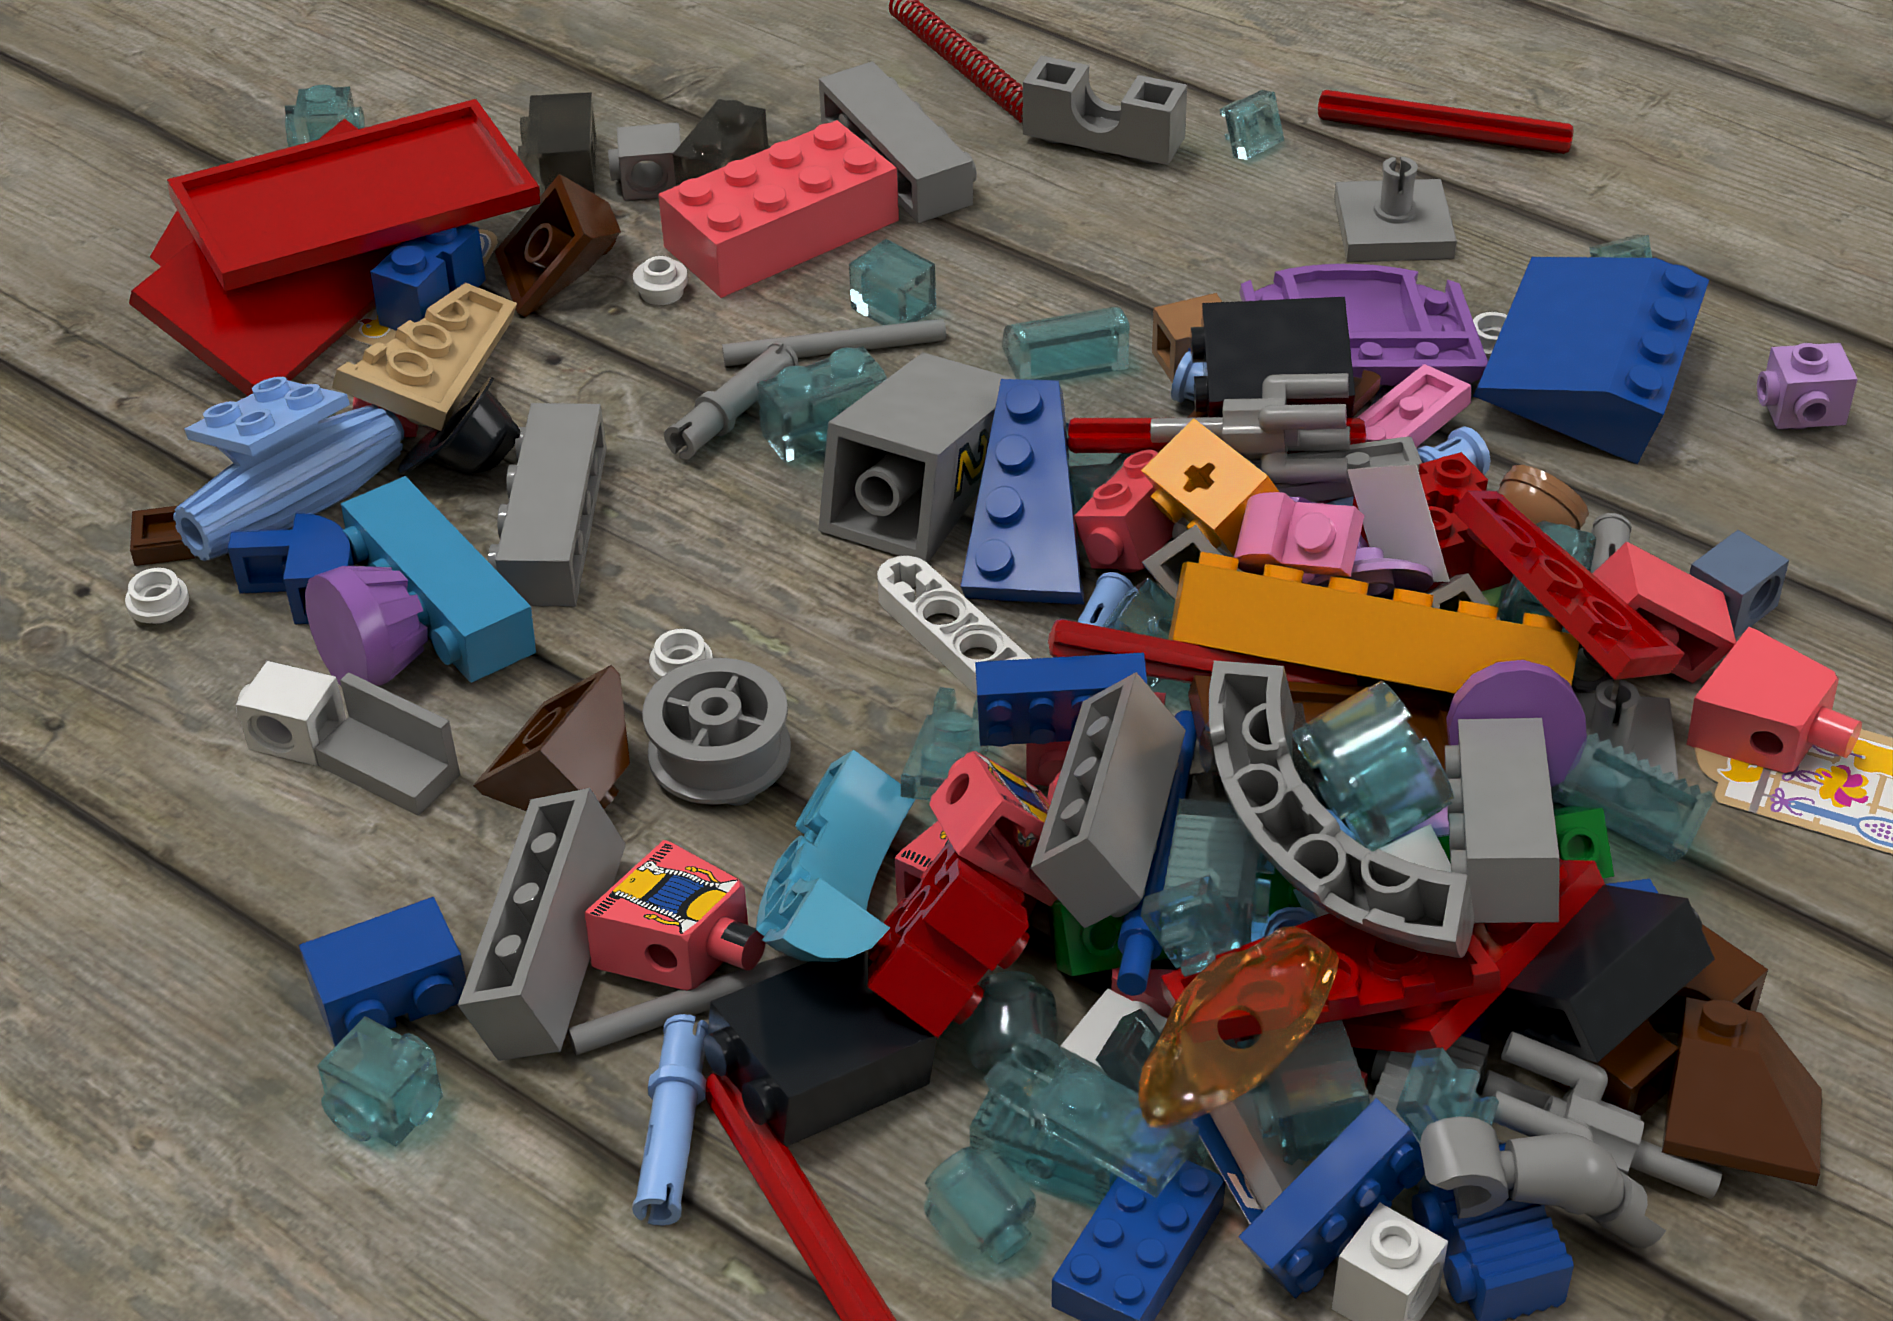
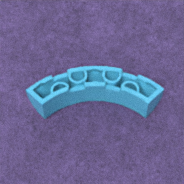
M855 750L850 751L831 763L796 822L797 830L804 834V837L802 835L798 836L789 845L782 856L776 861L760 902L756 930L764 936L762 941L773 949L800 961L837 962L871 949L890 929L886 924L867 912L871 889L882 861L917 795Z

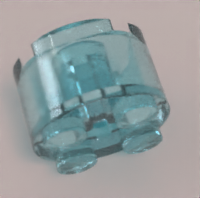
M1382 680L1369 688L1361 690L1292 732L1294 741L1308 764L1313 769L1319 766L1325 778L1323 782L1318 784V789L1329 809L1340 820L1345 818L1356 841L1371 851L1380 848L1441 812L1443 808L1452 804L1450 800L1454 799L1446 773L1426 737L1419 740L1414 730L1406 721L1412 715L1395 692Z

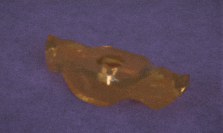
M1289 926L1277 929L1260 943L1249 949L1225 954L1202 970L1183 990L1174 1004L1160 1038L1142 1068L1138 1100L1147 1126L1149 1128L1166 1129L1200 1117L1255 1089L1273 1075L1280 1064L1298 1049L1318 1019L1337 973L1339 963L1337 952L1307 930ZM1233 1010L1248 1012L1259 1022L1261 1038L1252 1047L1246 1049L1232 1048L1220 1038L1217 1031L1218 1020L1225 1013Z

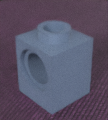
M1737 530L1693 562L1689 574L1724 592L1736 639L1748 627L1754 625L1778 606L1789 560Z

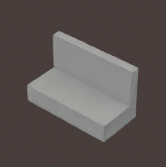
M348 672L340 682L349 717L314 748L318 765L419 816L460 776L450 721Z

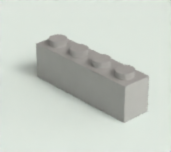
M873 61L819 78L821 122L825 124L838 120L897 167L898 203L917 223L973 205V182L976 181L977 171L970 154L963 152L948 137L945 129L937 126L923 112L919 103L913 102L899 88L897 82L892 77H888Z
M531 403L526 427H519L521 433L519 438L515 439L518 463L517 465H509L507 470V495L509 502L508 504H500L498 509L497 526L500 542L499 544L490 545L488 562L530 606L576 607L607 450L601 404Z
M1137 672L1083 701L1030 867L1084 928L1110 915L1112 917H1121L1133 910L1143 899L1186 732L1184 727Z
M1542 718L1458 719V745H1445L1449 854L1451 857V872L1468 876L1475 916L1474 923L1559 922V850Z
M590 788L530 800L462 991L458 1007L498 1061L561 1051L590 959L585 911L613 886L626 845Z

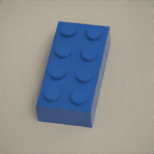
M1144 652L975 662L980 746L993 745L1003 747L1009 744H1047L1050 742L1071 741L1083 701L1135 672L1147 684Z
M1375 1098L1238 1237L1261 1266L1296 1299L1302 1292L1312 1290L1321 1281L1324 1275L1323 1270L1336 1257L1339 1258V1255L1379 1203L1391 1208L1392 1200L1404 1188L1409 1189L1421 1180L1425 1170L1419 1142L1412 1130Z
M1141 1140L1052 1278V1307L1080 1321H1154L1224 1205L1226 1182L1222 1175Z

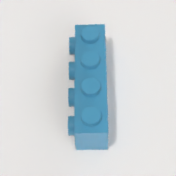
M406 476L341 503L345 529L342 531L348 536L354 564L361 563L366 567H391L392 571H400L408 579L407 592L410 596L417 594L423 611L417 614L419 622L427 627V636L432 640L434 649L444 664L450 665L453 663L467 680L472 683L536 653L532 610L529 603Z

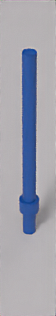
M1188 710L1180 711L1174 716L1186 732L1178 759V767L1174 774L1167 801L1168 806L1163 816L1156 843L1157 849L1150 866L1145 886V895L1140 903L1123 918L1118 939V947L1123 956L1117 986L1121 992L1131 996L1140 995L1146 990L1151 962L1161 953L1166 930L1161 913L1197 741L1192 711Z

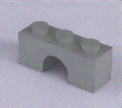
M1041 55L1023 81V135L1041 138L1049 143H1065L1089 148L1097 153H1113L1137 158L1149 164L1161 163L1169 165L1185 139L1187 85L1138 75L1122 99L1121 106L1110 105L1100 100L1091 89L1089 65Z

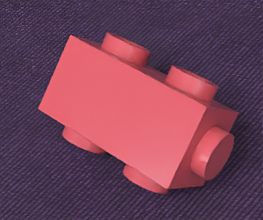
M1144 450L1129 456L1124 461V466L1106 484L1098 487L1094 491L1093 497L1074 515L1078 535L1083 542L1091 568L1118 569L1122 573L1142 570L1145 568L1142 561L1161 549L1173 537L1172 532L1175 523L1168 519L1151 501L1150 496L1156 489L1141 471L1158 454L1157 451Z

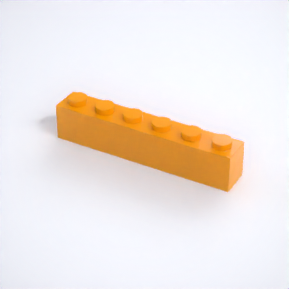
M1200 552L1198 563L1187 561L1182 564L1169 640L1455 694L1469 677L1477 671L1495 662L1526 660L1548 666L1572 685L1579 642L1570 633L1562 632L1563 625L1554 617L1524 613L1522 624L1497 620L1499 608L1490 605L1459 601L1457 612L1432 608L1434 595L1395 588L1393 599H1384L1367 595L1369 583L1330 576L1328 588L1302 583L1304 575L1302 570L1265 564L1263 576L1237 571L1238 558L1207 552Z

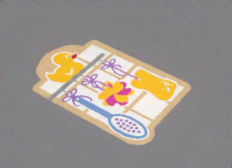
M1861 729L1858 740L1847 758L1813 745L1795 771L1789 773L1774 771L1695 747L1696 760L1700 770L1708 778L1718 783L1714 793L1718 803L1893 855V738Z

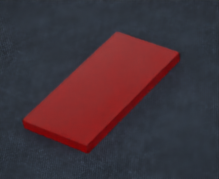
M477 99L167 179L171 200L224 291L540 204L539 185Z
M344 118L320 139L354 131L358 128ZM194 239L132 289L129 304L245 395L249 396L253 394V386L263 380L273 377H286L288 381L294 379L376 306L370 271L400 243L224 291Z

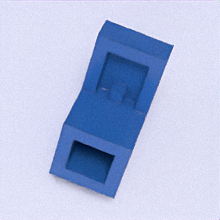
M295 513L293 529L231 532L228 552L239 594L286 592L294 624H309L305 600L308 580L315 575L340 566H355L348 536L332 520L319 515Z

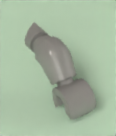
M1462 1116L1444 1118L1431 1123L1422 1133L1420 1148L1426 1179L1430 1184L1444 1190L1453 1189L1458 1219L1476 1217L1503 1205L1509 1196L1511 1201L1557 1206L1571 1214H1586L1635 1248L1642 1249L1652 1246L1666 1232L1665 1229L1645 1216L1648 1201L1643 1186L1617 1169V1164L1611 1153L1584 1136L1565 1132L1510 1139L1505 1144V1150L1500 1151L1497 1133L1489 1123L1478 1118Z

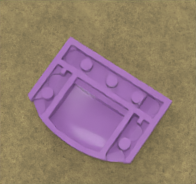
M1322 264L1276 271L1273 280L1274 284L1267 285L1256 291L1253 289L1251 280L1241 283L1239 293L1242 301L1345 297L1353 376L1361 378L1363 370L1372 371L1381 376L1380 385L1396 387L1423 364L1470 384L1481 379L1488 362L1460 283L1448 279L1444 293L1416 284L1418 271L1367 264Z

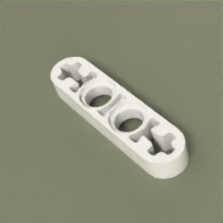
M897 556L881 564L877 571L878 597L881 606L976 696L975 662L1032 659L927 562L913 556ZM915 586H916V598H917L916 600H915V590L912 589V588L915 587ZM942 613L950 614L957 618L952 623L941 625L932 624L926 620L931 615ZM979 647L987 648L994 652L992 656L985 659H971L962 654L968 649Z

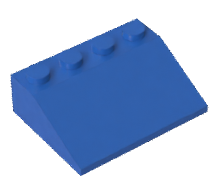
M1531 257L1474 393V397L1638 464L1665 413L1710 279L1695 274L1685 266L1673 265L1658 258Z

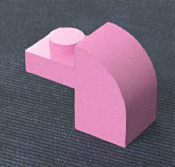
M1283 492L1256 494L1247 500L1234 558L1239 559L1238 568L1241 571L1262 576L1265 564L1304 571L1302 583L1305 584L1312 581L1315 574L1351 577L1365 515L1355 506L1295 502Z

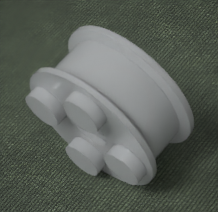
M711 658L690 662L664 675L648 692L642 710L644 729L650 739L648 744V762L656 781L673 795L695 803L738 806L752 801L757 794L769 788L780 778L790 760L791 741L785 725L788 705L782 685L771 673L760 666L730 658Z

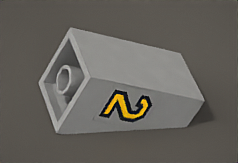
M922 352L829 421L818 531L898 556H913L929 562L979 493L1001 379L1015 378Z

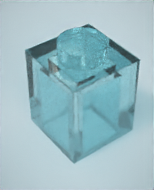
M887 239L849 263L851 309L882 325L909 323L921 320L936 309L935 263Z

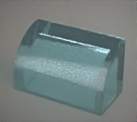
M1115 306L1009 324L1004 328L1002 348L1016 379L1061 381L1128 369L1130 323L1122 309Z

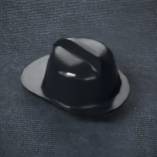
M490 376L468 402L454 411L442 431L432 428L407 453L397 471L401 474L407 473L430 457L469 474L488 471L497 466L515 446V439L519 438L521 431L512 420L509 412L488 390L494 378Z

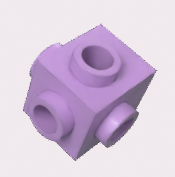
M1803 343L1796 346L1771 347L1766 371H1761L1758 375L1757 395L1761 406H1767L1777 429H1804L1807 427L1846 425L1858 379L1841 343Z

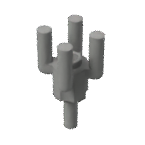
M1348 373L1270 375L1263 381L1262 398L1224 399L1223 417L1194 418L1244 458L1261 459V471L1268 475L1273 483L1348 482V458H1287L1288 451H1350V426H1346V404L1287 405V399L1349 398ZM1152 418L1151 442H1170L1193 418Z
M1513 1031L1510 1033L1502 1052V1060L1570 1086V1088L1561 1099L1488 1070L1478 1094V1098L1490 1102L1485 1116L1486 1120L1529 1137L1565 1132L1584 1136L1611 1153L1617 1164V1169L1626 1175L1629 1168H1633L1708 1199H1712L1715 1196L1722 1177L1720 1170L1689 1158L1662 1153V1147L1641 1139L1644 1122L1641 1121L1640 1115L1601 1100L1608 1083L1607 1073L1602 1067ZM1498 1139L1499 1145L1506 1143L1505 1141Z

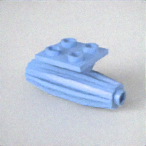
M273 377L263 380L253 386V394L237 402H223L208 408L203 413L204 419L184 429L187 438L191 441L217 447L233 464L229 465L174 509L176 511L173 514V519L176 521L175 527L177 532L180 533L185 546H188L195 557L198 556L203 561L211 560L229 553L228 544L231 532L289 530L293 528L295 513L316 515L344 500L401 454L400 451L403 447L401 441L404 439V430L397 416L389 410H384L371 404L326 418L350 405L347 394L320 388L318 384L305 385L288 381L286 377Z

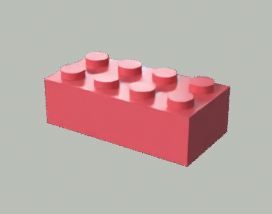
M838 120L821 124L812 131L787 141L775 143L768 149L741 160L731 161L722 168L698 178L685 180L680 185L658 194L664 247L720 298L899 221L897 167Z

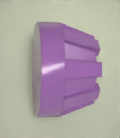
M340 566L315 575L308 580L305 600L311 634L323 662L330 674L337 678L340 686V680L348 672L376 686H381L393 679L424 651L422 645L428 641L427 627L419 622L417 615L423 611L418 595L410 596L407 592L408 579L400 571H392L391 567Z
M1526 660L1495 662L1472 674L1454 694L1446 718L1449 745H1458V719L1542 718L1551 788L1560 784L1578 765L1587 741L1585 713L1570 683L1550 667Z

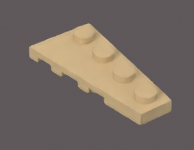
M464 283L428 307L425 318L415 323L409 320L397 328L395 338L385 345L378 341L364 350L362 360L355 365L348 361L337 368L332 388L404 416L417 425L429 426L442 431L512 322L517 303L471 284Z

